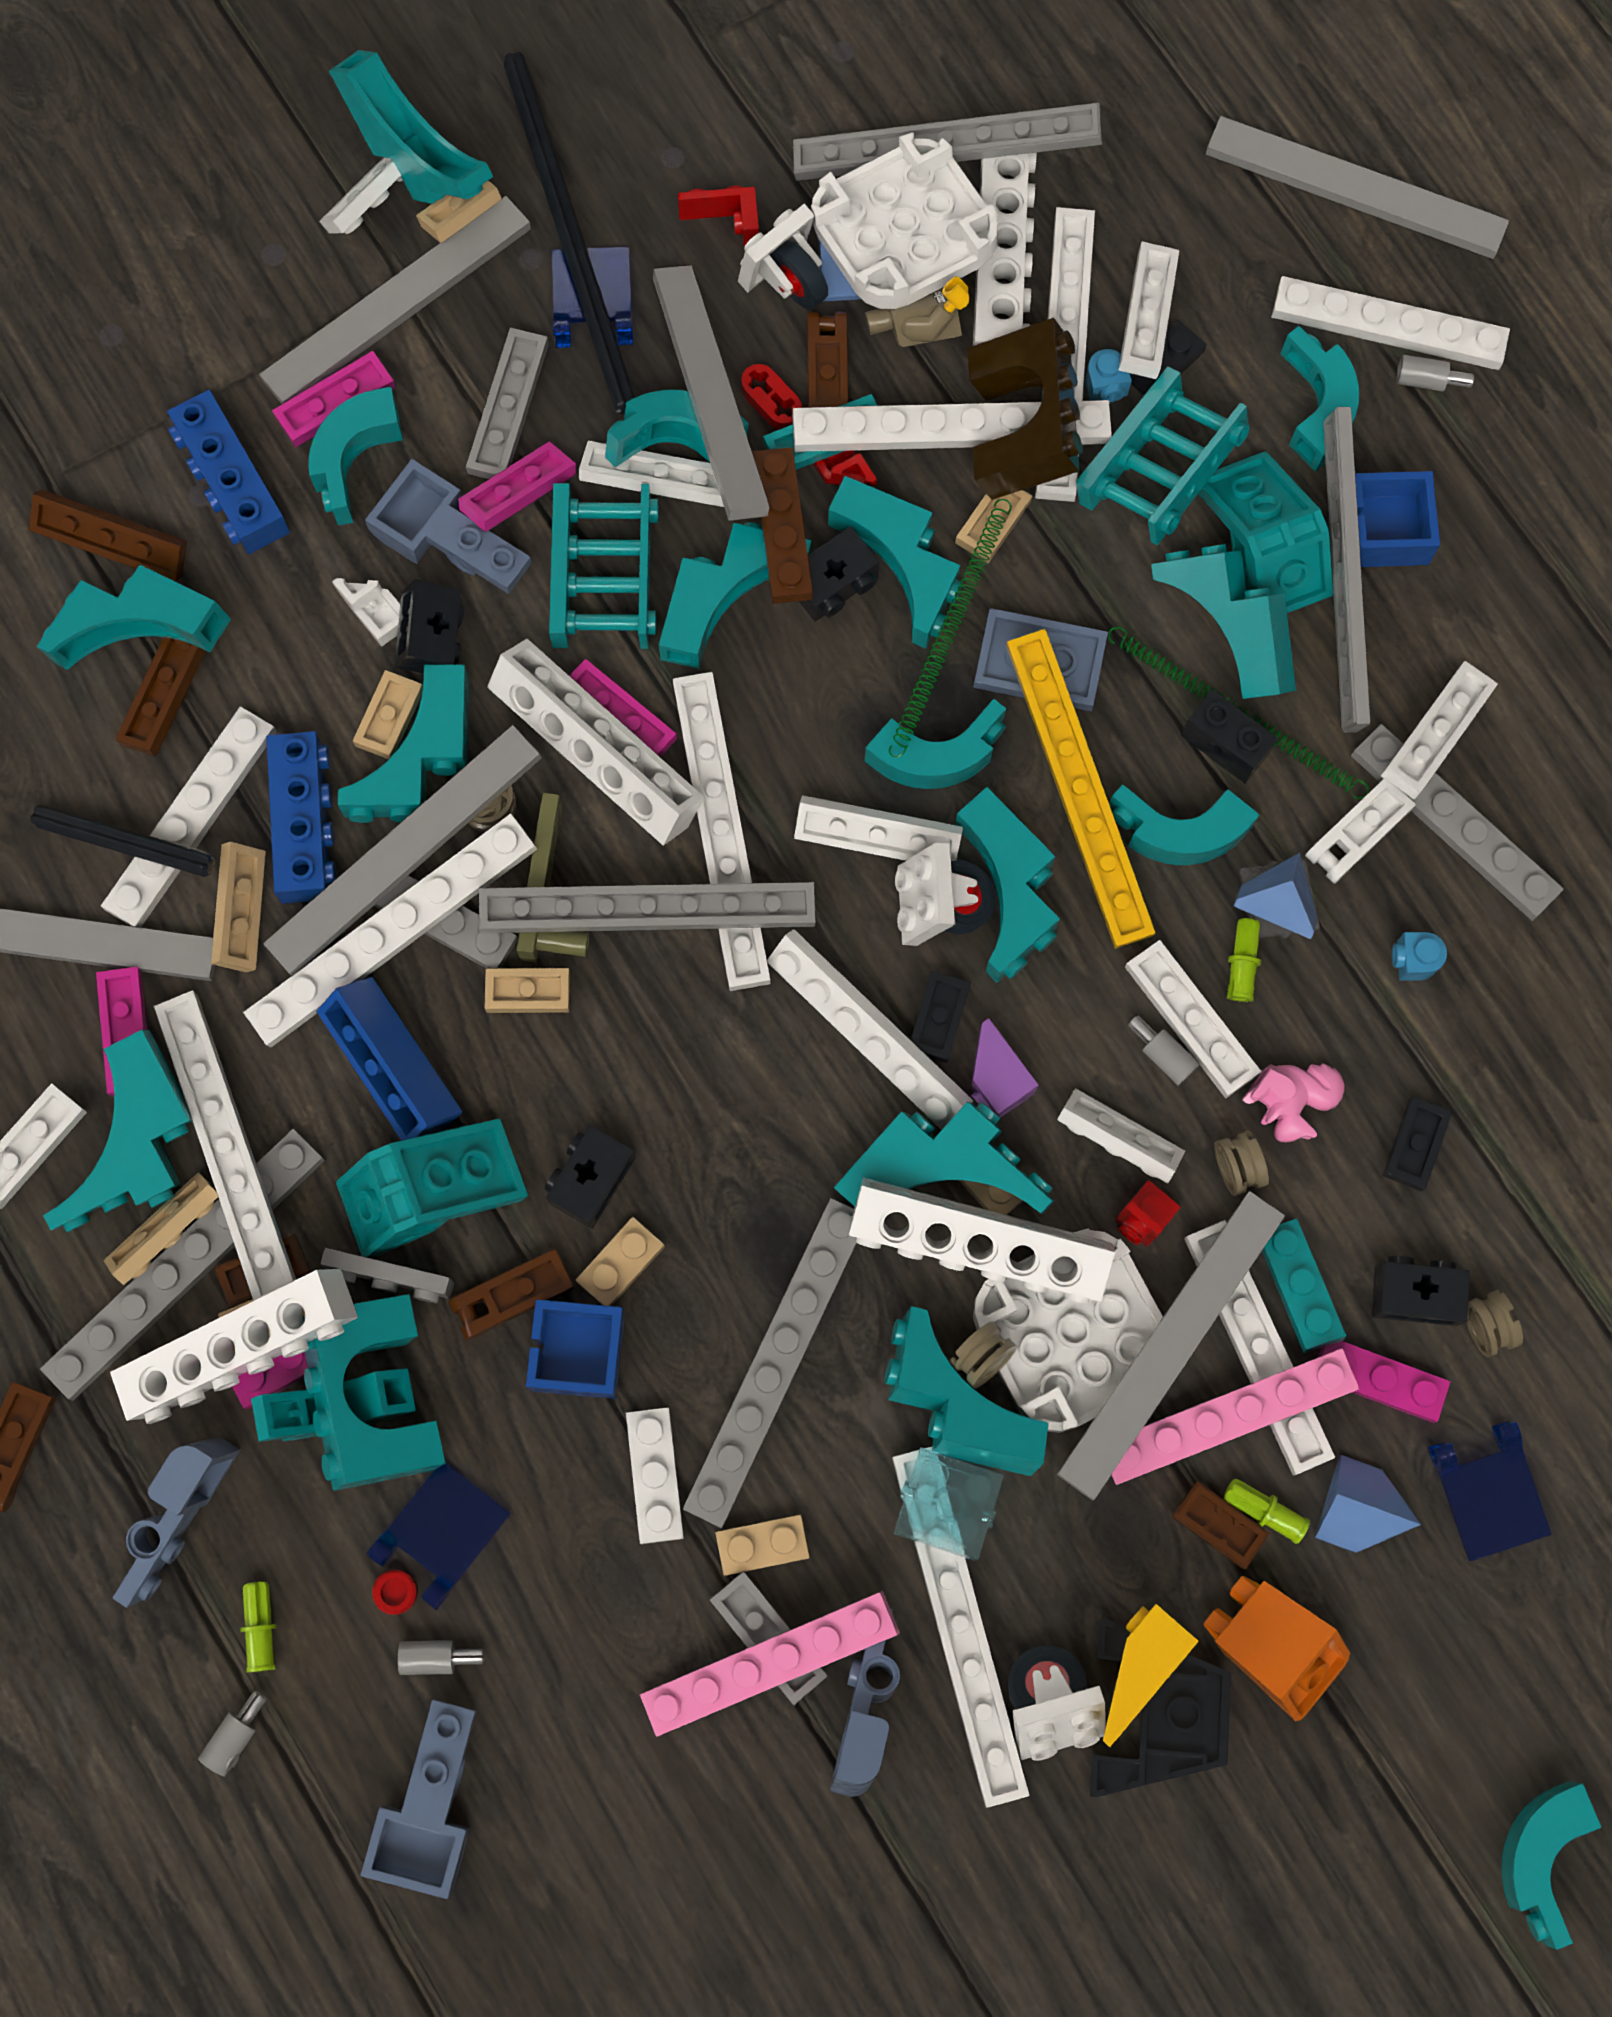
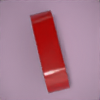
M753 364L743 372L741 377L742 394L765 421L775 430L793 425V408H802V404L798 396L767 365ZM755 379L759 383L766 380V391L768 394L759 386L752 389V380ZM775 402L783 409L791 407V416L788 417L786 414L778 416V407Z

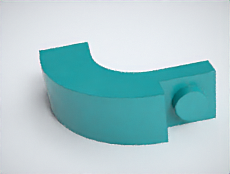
M1298 326L1287 335L1280 354L1312 386L1317 397L1318 408L1296 427L1289 446L1317 472L1326 464L1323 421L1337 407H1351L1353 424L1359 404V385L1350 359L1338 344L1325 352L1315 336L1307 334Z
M391 387L367 391L346 400L325 418L313 438L309 453V476L316 493L321 492L326 513L333 512L338 526L354 523L347 486L348 472L353 461L370 447L403 440L398 407Z
M655 391L640 395L626 402L624 421L620 420L614 423L607 433L605 458L614 467H617L650 445L674 442L694 449L710 462L688 391ZM741 417L747 436L749 423Z
M993 699L964 733L944 742L925 741L899 729L898 733L909 736L911 741L895 736V740L904 746L908 745L905 753L897 758L889 754V747L892 745L890 751L894 756L902 754L905 748L899 746L893 739V736L897 734L896 729L900 727L891 718L865 748L864 761L886 778L913 788L937 789L959 784L976 775L991 761L993 747L990 745L1000 737L1006 728V725L1003 724L1006 708Z
M1123 784L1114 793L1109 803L1115 822L1124 829L1129 830L1131 828L1135 831L1128 846L1149 859L1171 865H1194L1220 857L1235 847L1245 837L1259 817L1256 811L1228 789L1206 813L1188 820L1171 819L1159 814Z
M408 1368L376 1371L343 1382L344 1395L349 1408L358 1419L367 1425L390 1420L416 1411ZM307 1390L262 1394L251 1398L259 1442L279 1439L291 1441L317 1436L313 1425V1413L317 1411L314 1395L309 1394Z
M1573 1781L1565 1782L1541 1793L1524 1807L1508 1832L1502 1854V1884L1508 1906L1521 1912L1529 1909L1530 1914L1526 1915V1920L1532 1935L1538 1942L1542 1941L1544 1945L1555 1950L1573 1944L1551 1889L1550 1878L1554 1859L1561 1848L1569 1841L1601 1828L1583 1783Z

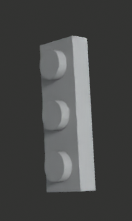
M328 1248L324 1249L321 1265L326 1269H341L346 1283L355 1284L356 1278L359 1277L373 1281L371 1288L396 1294L398 1287L414 1291L413 1298L435 1304L438 1303L439 1297L451 1300L455 1285L449 1277Z
M744 1572L710 1599L711 1603L747 1648L790 1631L789 1627ZM820 1667L780 1684L778 1687L790 1702L795 1705L822 1682L827 1675Z

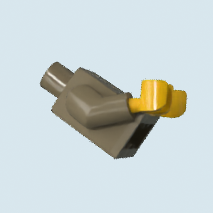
M955 276L941 289L910 305L897 309L878 308L864 312L869 333L874 335L892 329L898 346L901 347L962 336L958 310L963 309L969 303L968 286L958 276Z

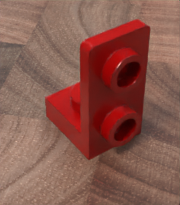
M734 185L726 189L704 190L697 188L688 192L678 193L680 220L733 216L735 235H743L744 247L750 239L759 233L755 187Z
M1148 1180L1125 1206L1115 1221L1121 1225L1118 1231L1128 1241L1136 1246L1141 1242L1144 1246L1148 1247L1181 1207Z

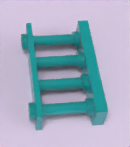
M1167 366L1076 481L1079 504L1093 511L1101 500L1109 498L1148 519L1151 543L1158 546L1166 534L1170 535L1176 530L1183 512L1233 448L1242 445L1247 438L1250 430L1247 406L1239 403L1227 419L1184 397L1181 373ZM1177 411L1217 431V433L1204 448L1161 425L1170 412L1174 413ZM1155 440L1194 460V462L1181 477L1139 455V451L1147 441ZM1132 469L1167 487L1171 492L1160 506H1157L1115 484V482L1124 470Z
M553 483L549 635L552 648H569V634H576V630L638 631L640 649H649V635H656V610H649L651 523H658L659 515L658 499H651L649 484H641V503L579 502L578 498H572L569 483ZM579 519H641L640 540L578 539V535H572V523H579ZM578 556H640L639 577H577V573L571 572V560H578ZM577 593H639V614H576V610H570V597H577Z

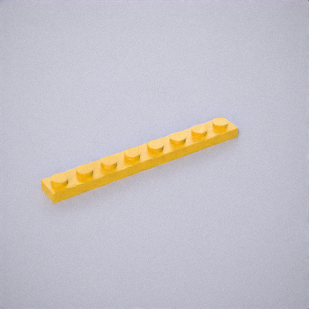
M1046 629L1007 641L1006 647L1114 948L1116 949L1154 936V927Z

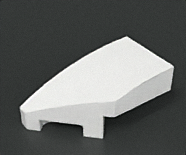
M336 578L332 581L337 591L381 647L397 636L400 603L388 589H382L379 582L368 580L367 584L346 583L345 579Z

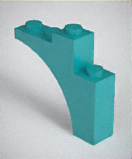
M358 50L329 70L372 154L393 160L413 200L433 204L446 195L469 199L479 194L483 189L482 185L493 177L486 162L474 159L458 150L427 123L399 89L377 52Z
M140 1030L103 1049L108 1058L114 1085V1113L109 1138L99 1161L85 1182L68 1199L43 1215L50 1230L64 1227L67 1233L90 1222L88 1213L100 1207L107 1213L127 1203L128 1199L125 1195L127 1193H130L136 1206L149 1202L151 1208L156 1207L175 1197L171 1189L182 1184L159 1139L163 1137L165 1142L169 1143L187 1134L189 1130L186 1125L193 1122L185 1097L150 1030Z
M982 1101L977 1107L971 1102H966L936 1137L930 1134L935 1127L916 1111L910 1116L907 1112L901 1111L834 1187L854 1207L863 1178L909 1190L920 1185L946 1180L979 1182L1015 1195L1041 1214L1045 1213L1055 1201L1049 1195L1053 1189L1049 1183L1035 1171L1030 1176L1025 1174L1017 1166L1021 1159L1005 1144L1001 1143L998 1148L992 1144L1003 1132L996 1125L1001 1118Z

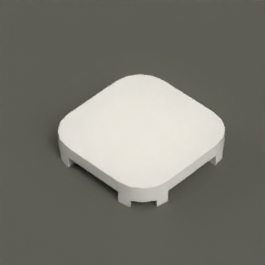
M913 132L900 136L898 148L837 179L829 172L819 180L820 187L812 200L811 212L815 215L813 226L817 237L855 293L865 303L880 309H897L910 305L941 289L953 277L958 276L962 278L988 262L997 248L998 216L993 204L987 206L954 160L952 146L943 138L938 143L930 139H914Z
M1089 1228L1074 1233L1111 1242L1115 1250L1102 1301L1090 1299L1088 1304L1078 1303L1064 1297L1065 1292L1051 1288H1048L1046 1293L1033 1291L1025 1288L1022 1285L1023 1281L1009 1277L1006 1278L1005 1282L991 1279L986 1280L974 1300L973 1319L976 1330L986 1323L993 1321L1001 1329L1000 1335L1004 1339H1011L1017 1346L1014 1355L998 1372L1017 1409L1025 1417L1048 1422L1049 1432L1061 1433L1075 1429L1094 1419L1163 1318L1129 1255L1131 1251L1121 1239L1118 1240L1105 1232L1089 1230ZM1030 1256V1257H1028V1258H1026V1259H1024V1260H1022V1261H1020V1262H1018V1263H1025V1262L1029 1261V1260L1032 1258V1256ZM1062 1256L1053 1262L1052 1269L1057 1273L1066 1274L1073 1270L1076 1262L1070 1257Z

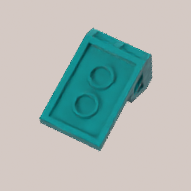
M1267 451L1217 469L1198 494L1230 530L1232 551H1242L1246 591L1269 588L1270 595L1285 593L1287 613L1333 596L1329 530L1320 508Z
M500 1119L387 1144L367 1153L336 1181L361 1256L366 1258L380 1256L427 1235L450 1219L521 1202L528 1197Z

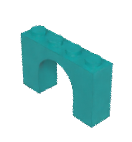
M409 1294L355 1303L353 1305L358 1318L343 1325L344 1332L323 1341H319L316 1338L307 1342L309 1349L305 1351L308 1368L304 1371V1381L308 1393L314 1395L317 1411L313 1413V1425L316 1435L322 1437L325 1454L322 1456V1470L327 1481L331 1480L333 1491L430 1472L446 1464L437 1421L396 1429L374 1428L365 1424L354 1415L344 1395V1374L349 1362L355 1355L404 1346L418 1337Z

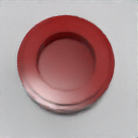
M390 1570L384 1572L373 1585V1601L378 1609L386 1614H403L410 1610L417 1600V1583L405 1571Z

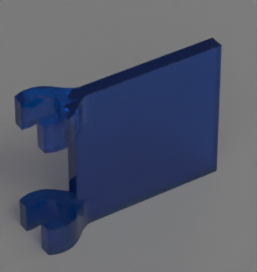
M629 246L587 248L610 321H616L618 345H633ZM563 249L552 250L553 334L555 336V347L571 348L570 324L586 322L564 251Z
M1506 1421L1491 1426L1494 1438L1501 1449L1500 1452L1458 1465L1452 1443L1446 1444L1442 1442L1427 1447L1430 1459L1443 1484L1468 1561H1474L1552 1535L1524 1455L1522 1435L1517 1422L1510 1423Z
M444 1464L435 1469L390 1527L375 1541L366 1554L380 1567H383L396 1549L400 1548L435 1575L436 1579L426 1589L421 1598L437 1611L456 1583L511 1514L448 1464Z

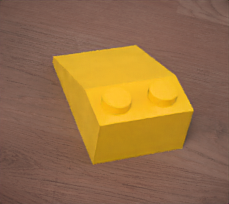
M1157 1604L1150 1611L1142 1606L1126 1625V1629L1131 1634L1126 1640L1103 1741L1109 1747L1118 1739L1198 1643L1195 1637Z

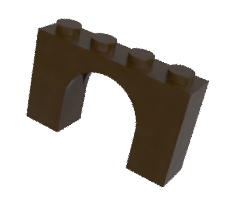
M1053 317L967 348L969 381L986 401L1027 387L1043 388L1041 405L1035 416L1024 427L1009 435L973 446L974 479L991 500L1080 472L1078 455L1082 453L1083 448L1076 429V421L1080 419V411L1074 398V387L1077 386L1078 380L1075 369L1072 366L1071 354L1075 353V344L1068 330L1064 331Z

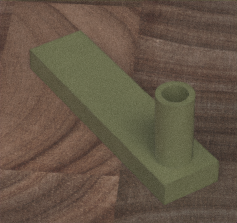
M542 794L534 842L537 850L532 854L527 887L550 886L562 813L561 800L557 794ZM520 932L517 953L520 961L537 963L539 951L586 957L589 946V932Z

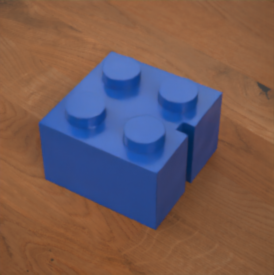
M1433 471L1355 473L1361 567L1429 565L1440 547Z
M536 1300L531 1339L536 1344L544 1345L542 1352L539 1348L530 1347L526 1387L533 1392L616 1399L625 1322L623 1308Z

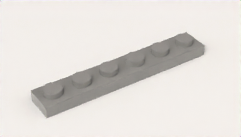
M1380 724L1354 750L1351 757L1376 780L1381 782L1384 779L1381 777L1382 773L1401 749L1403 743ZM1434 773L1415 800L1408 796L1416 804L1411 811L1531 921L1563 891V888L1436 773Z

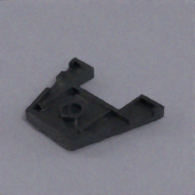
M1100 1619L1097 1659L1121 1662L1126 1640L1131 1633L1125 1627L1110 1620ZM1188 1654L1142 1709L1139 1759L1092 1755L1090 1797H1100L1227 1765L1231 1672Z

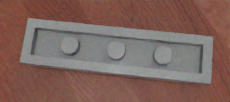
M514 328L509 329L466 464L467 474L490 479L511 466L549 346L547 336Z
M407 876L374 906L382 910L419 881ZM464 906L459 907L424 933L486 969L502 968L518 942L517 936L513 933H480L479 914Z

